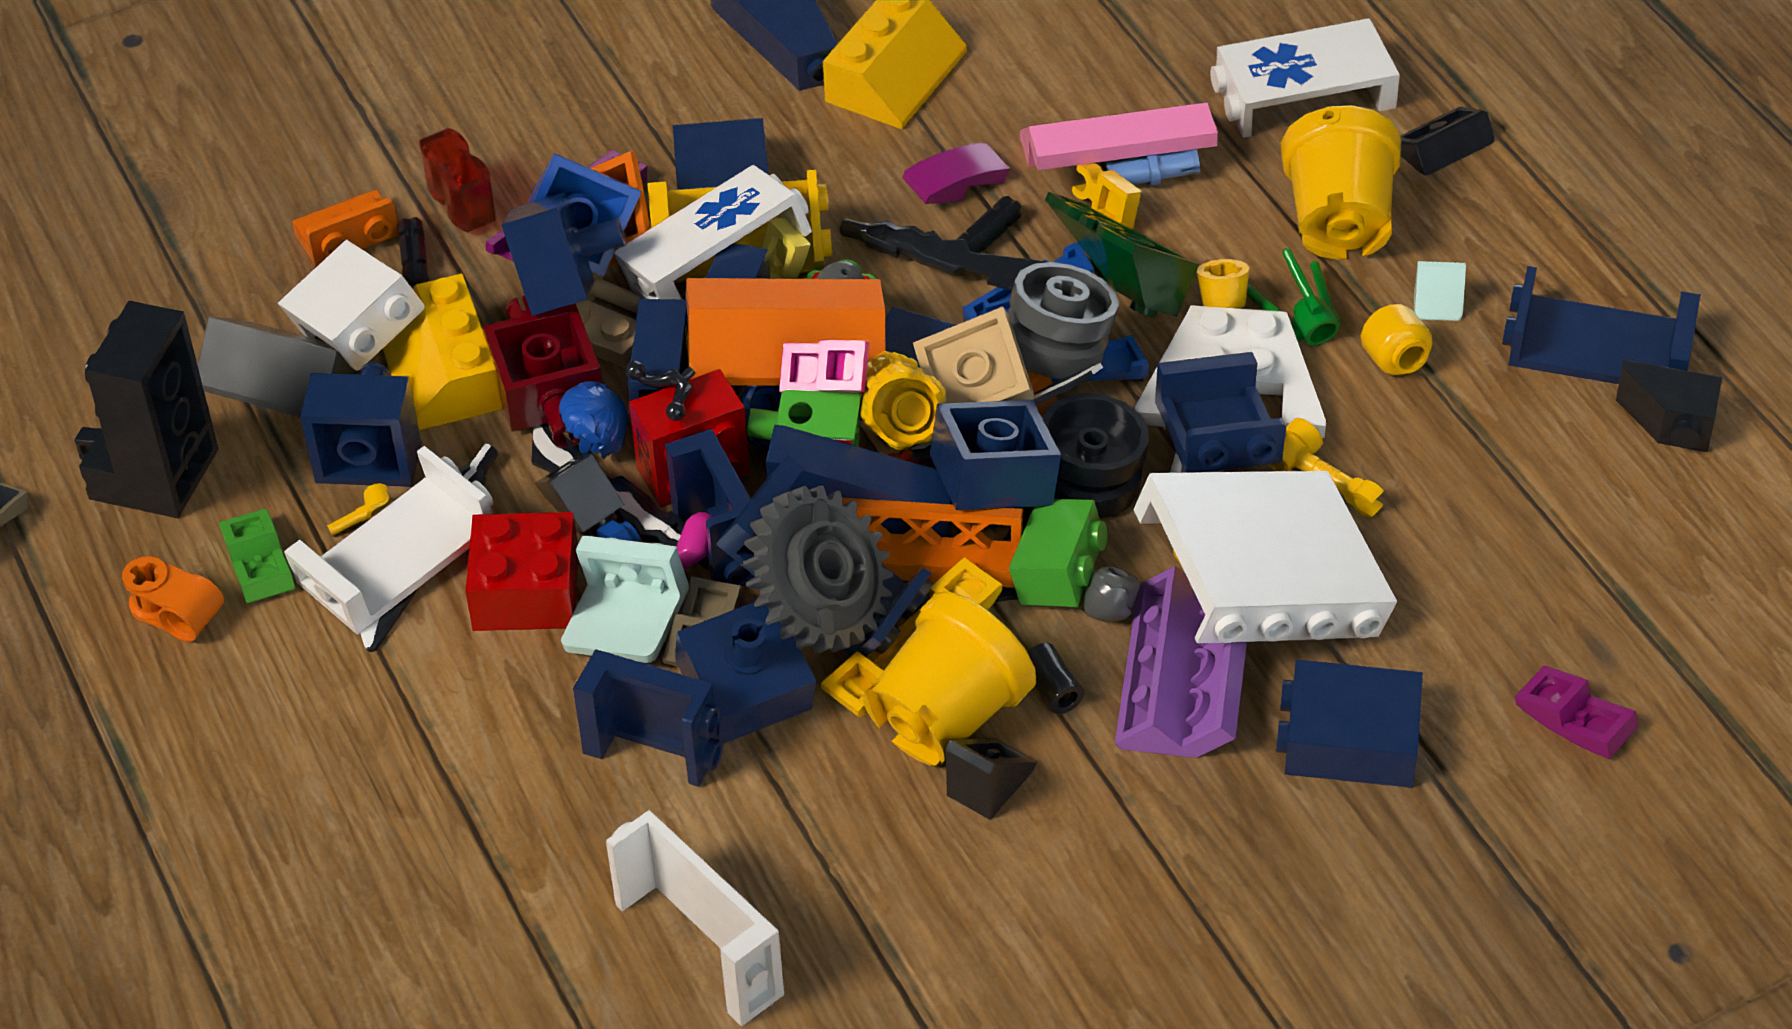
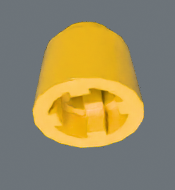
M1219 259L1201 264L1196 273L1203 306L1242 309L1246 304L1250 269L1248 264L1233 259Z

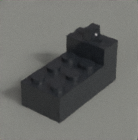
M129 300L119 317L110 323L107 336L97 352L91 354L86 362L85 380L89 383L95 403V414L99 418L101 428L82 427L74 439L79 458L82 460L79 468L82 478L86 482V492L89 500L178 519L219 448L184 311Z

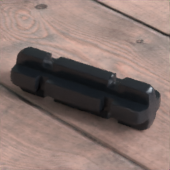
M1003 196L992 206L993 208L985 212L956 240L965 239L969 252L981 253L980 251H984L1007 230V227L1012 226L1021 217L1020 209L1022 206L1018 200L1014 201L1010 196Z
M413 217L410 220L403 218L398 223L401 265L403 267L402 276L412 289L416 284L429 281L423 222L418 217Z

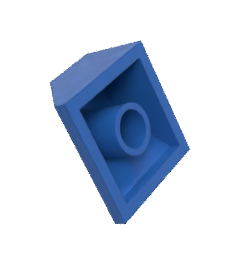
M554 153L535 185L528 203L565 192L578 230L618 217L624 231L641 194V190ZM616 248L588 256L587 259L591 272L604 277Z

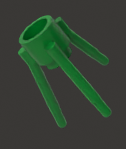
M1285 248L1282 251L1283 256L1304 297L1293 308V321L1289 318L1297 342L1305 339L1307 344L1311 346L1326 343L1337 334L1342 321L1334 309L1318 261H1312L1310 264L1319 294L1318 298L1314 295L1291 249ZM1248 283L1247 295L1266 311H1281Z

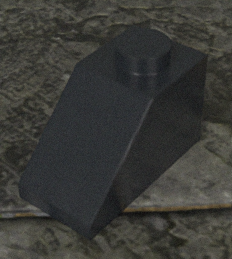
M1623 360L1616 401L1657 443L1708 452L1722 377Z
M592 454L575 456L535 483L539 491L557 512L574 513L576 532H584L589 529L592 535H595L597 529L612 520L616 521L618 518L614 511L625 505Z

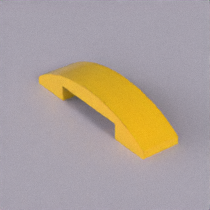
M964 557L929 588L930 598L937 592H953L969 598L986 610H989L1001 593L1002 584ZM917 611L899 627L901 632L884 653L880 654L874 649L865 657L856 651L821 682L822 690L856 716L867 715L868 712L864 707L863 701L864 693L879 678L916 630L915 621L921 611Z

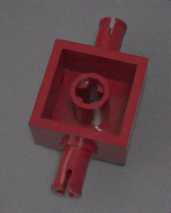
M522 296L526 309L524 311L521 309L516 297L506 307L510 320L482 326L496 368L501 402L511 431L514 432L548 423L555 445L561 448H568L564 433L567 432L572 446H575L580 442V439H576L573 433L567 431L561 418L562 415L559 413L560 400L567 390L580 383L588 381L602 383L600 365L575 303L532 316L526 297Z

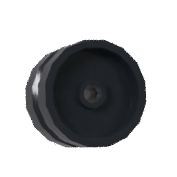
M1075 394L1065 396L1051 404L1042 419L1061 453L1054 499L1094 500L1099 519L1115 516L1130 507L1140 490L1142 466L1146 459L1149 444L1148 427L1142 416L1126 402L1103 394Z

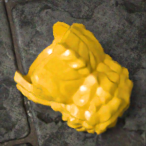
M883 351L870 359L867 363L865 392L856 393L861 394L859 413L862 421L866 425L871 426L872 430L895 450H904L913 445H926L932 442L936 406L946 402V390L942 386L941 381L937 380L934 376L924 374V370L918 367L917 361L913 358L889 351Z

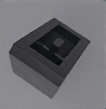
M996 738L950 740L946 747L947 796L991 820L1034 771L1038 761Z

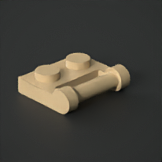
M592 272L595 282L587 300L577 302L576 306L596 357L625 368L631 361L636 320L595 304L592 301L597 297L637 314L639 299L643 298L632 291L604 281L602 276Z

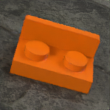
M377 189L292 221L294 234L315 267L324 261L345 240L350 241L360 249H365L399 236L395 204L390 197L383 199Z

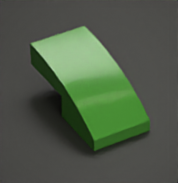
M267 508L218 522L246 604L295 589L291 571L281 550L277 532Z

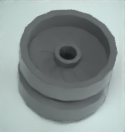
M1046 262L1032 264L1020 270L1014 281L1009 300L1011 307L1007 313L1009 314L1026 369L1049 378L1064 379L1094 364L1102 363L1109 342L1108 335L1114 325L1119 308L1118 297L1113 288L1105 280L1092 272L1070 264Z

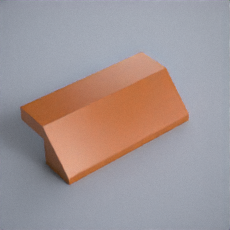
M686 278L688 315L687 366H690L696 373L691 379L721 369L730 385L780 386L784 343L820 344V340L869 342L868 362L872 357L886 351L885 306L880 279Z

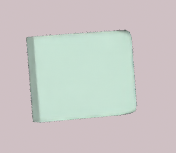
M1418 261L1414 288V313L1421 320L1459 321L1462 319L1466 263Z

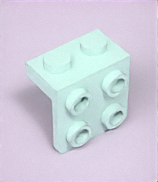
M583 535L576 548V553L588 585L561 638L564 650L568 653L592 656L595 649L638 662L649 663L654 661L658 657L673 625L675 614H678L690 588L677 547L661 543L652 544Z

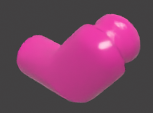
M698 512L686 521L676 546L684 570L709 555L706 521L714 516L705 512Z

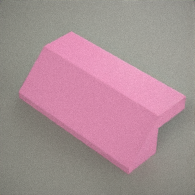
M1208 103L1029 126L1020 130V139L1028 167L1036 166L1037 170L1215 147L1217 146L1218 131Z

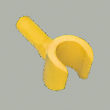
M378 483L367 487L363 493L365 505L328 524L327 527L331 535L334 536L359 522L370 520L390 505L393 500L388 494L387 486Z

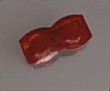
M450 128L420 139L419 145L428 192L437 202L446 206L450 221L457 228L467 233L496 221L489 169L481 159L470 154L466 139L460 133Z

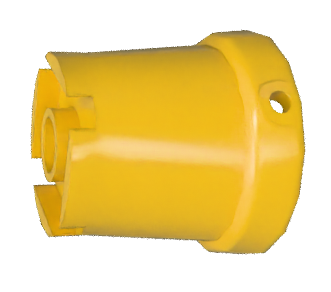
M1352 105L1331 106L1307 113L1288 127L1281 140V160L1283 171L1292 183L1299 234L1302 233V244L1310 252L1324 258L1347 260V250H1355L1362 247V257L1373 254L1385 246L1391 237L1393 176L1400 167L1401 134L1390 119L1374 110Z
M937 592L923 605L915 621L916 630L879 678L863 695L864 707L876 726L880 729L888 720L898 733L891 742L915 760L929 766H936L940 760L941 763L946 760V747L950 740L968 739L1002 707L1015 708L1036 685L1035 667L1026 649L1011 630L990 611L973 600L953 592Z

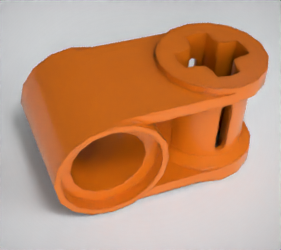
M143 556L130 561L122 571L123 585L131 593L129 609L132 616L138 621L164 630L185 642L195 640L224 604L222 592L210 580L197 574L188 573L156 557Z

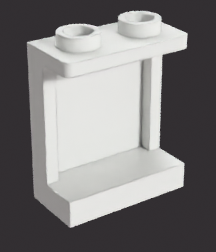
M345 240L278 302L279 306L304 336L311 338L318 336L338 350L349 366L357 371L367 364L425 308L423 302L401 274L348 240Z

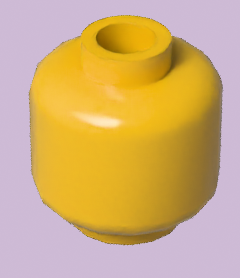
M1390 304L1375 311L1365 322L1360 335L1364 350L1383 372L1390 375H1404L1417 371L1427 361L1433 344L1432 334L1411 308L1402 304Z

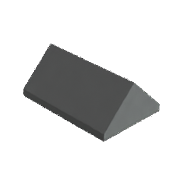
M208 317L198 362L204 392L297 417L301 415L311 373L356 375L358 372L349 366L338 350L325 341L236 318Z

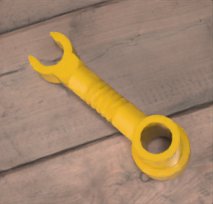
M1294 418L1286 426L1282 463L1268 464L1274 471H1291L1294 467H1297L1302 471H1328L1339 493L1344 496L1345 500L1361 515L1372 518L1383 506L1376 499L1384 490L1373 481L1363 480L1359 477L1352 478L1315 456L1314 454L1323 445L1321 434L1307 420Z

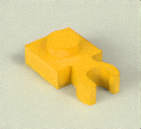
M1096 163L1077 165L1076 170L1085 177L1086 184L1073 186V194L1080 200L1090 199L1092 201L1091 208L1133 229L1142 191L1114 170L1103 172L1102 168Z

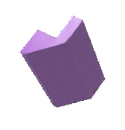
M1173 566L1140 584L1136 596L1115 745L1122 750L1197 758L1236 738L1247 642H1196L1195 636L1205 617V613L1186 574L1177 566Z

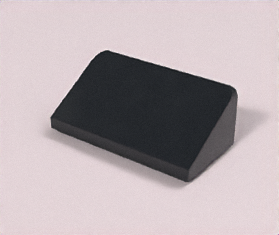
M1458 107L1402 134L1401 157L1419 173L1430 175L1494 142V134L1488 111Z

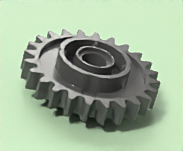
M821 485L811 490H808L806 486H802L793 491H788L774 497L773 503L761 507L762 518L750 523V527L757 536L744 542V545L754 553V557L743 561L745 567L755 572V577L746 583L747 587L756 588L760 591V596L754 602V606H766L769 609L765 623L770 625L780 622V638L782 640L795 635L796 647L798 649L812 645L814 653L817 654L829 649L833 653L865 641L864 635L876 631L878 627L875 619L887 614L880 601L892 597V593L883 586V580L893 577L891 571L882 567V561L887 559L890 553L878 550L876 545L883 536L882 533H870L868 531L871 516L866 515L858 518L856 515L857 502L855 500L842 505L841 491L837 490L826 495L824 486Z

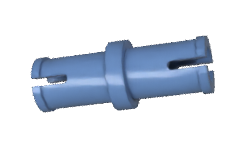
M1197 149L1133 157L1111 162L1105 161L1104 163L1105 171L1114 170L1133 185L1149 182L1150 186H1157L1164 179L1200 174Z

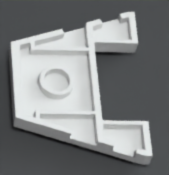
M1191 305L1160 363L1253 352L1258 363L1255 387L1259 394L1283 396L1282 419L1285 426L1294 418H1302L1315 426L1322 438L1325 437L1326 419L1287 312ZM1156 368L1138 400L1135 410L1142 416L1146 425L1165 427L1155 403Z

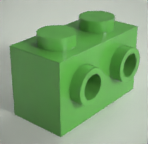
M1054 499L1053 505L1034 506L1009 566L1020 605L1078 607L1085 587L1089 586L1090 577L1094 572V564L1099 551H1104L1107 544V526L1104 521H1100L1094 500Z

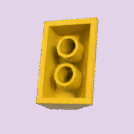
M876 0L823 60L825 102L902 130L966 54L967 45L930 0Z
M463 274L416 284L413 290L423 302L424 310L398 333L382 351L390 371V376H409L419 430L503 410L496 368Z

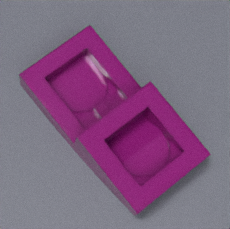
M985 142L960 146L933 155L906 169L902 178L925 204L959 202L963 200L968 186L1004 183L1010 168Z
M1545 665L1515 696L1516 705L1543 726L1575 745L1608 759H1611L1638 728L1636 711L1591 696L1588 680Z

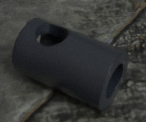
M1041 643L1028 650L1027 653L1035 667V687L1051 711L1056 714H1062L1074 709L1082 701L1084 689L1053 644ZM1070 692V696L1066 701H1058L1061 696Z

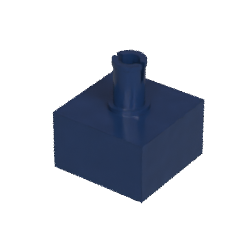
M565 192L511 208L501 224L532 316L587 300L595 282L587 257L626 246L624 231L618 217L578 230Z
M378 363L363 365L359 375L311 373L300 417L315 483L347 485L382 483L386 486L412 487L419 458L417 451L421 448L422 443L409 376H389L390 371Z
M1033 400L937 404L930 456L956 510L1053 505L1061 453ZM996 524L989 525L991 529L999 527Z
M754 602L676 632L675 661L682 675L713 684L715 707H718L720 710L717 726L718 740H721L723 744L813 708L816 680L801 650L796 647L794 637L791 636L782 640L780 638V622L767 625L765 621L769 614L768 607H755Z

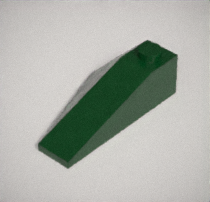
M1048 192L1045 201L1112 288L1132 300L1129 308L1151 318H1156L1158 311L1177 317L1198 269V263L1080 201Z

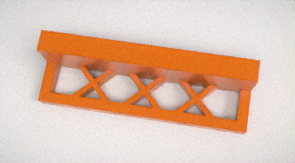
M842 497V505L853 500L857 502L856 515L858 518L866 515L871 516L868 531L870 533L881 532L883 536L877 542L878 550L890 553V556L883 560L882 564L901 580L909 581L924 567L931 573L926 582L935 583L965 557L1000 582L1002 587L1015 588L1009 566L1023 534V509L956 510L954 505ZM888 518H901L912 528L905 534H891L881 523ZM938 521H950L961 529L962 532L954 538L941 537L931 527ZM989 524L1011 525V541L991 540L981 530Z

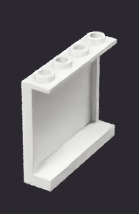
M1328 471L1149 473L1133 509L1140 524H1162L1205 613V617L1195 636L1197 643L1274 642L1281 640L1379 637L1397 603L1392 590Z

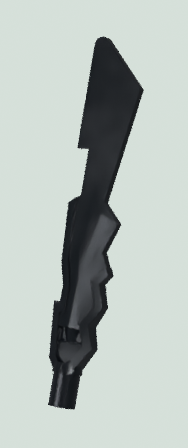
M844 218L840 225V234L842 236L860 240L868 248L895 258L899 255L910 257L922 265L952 275H957L961 271L966 270L990 277L987 280L988 285L1010 291L1013 289L1014 281L1020 270L1032 264L1046 263V261L969 252L965 239L943 240L934 230L924 232L915 225L898 227L890 221L864 223L849 218Z

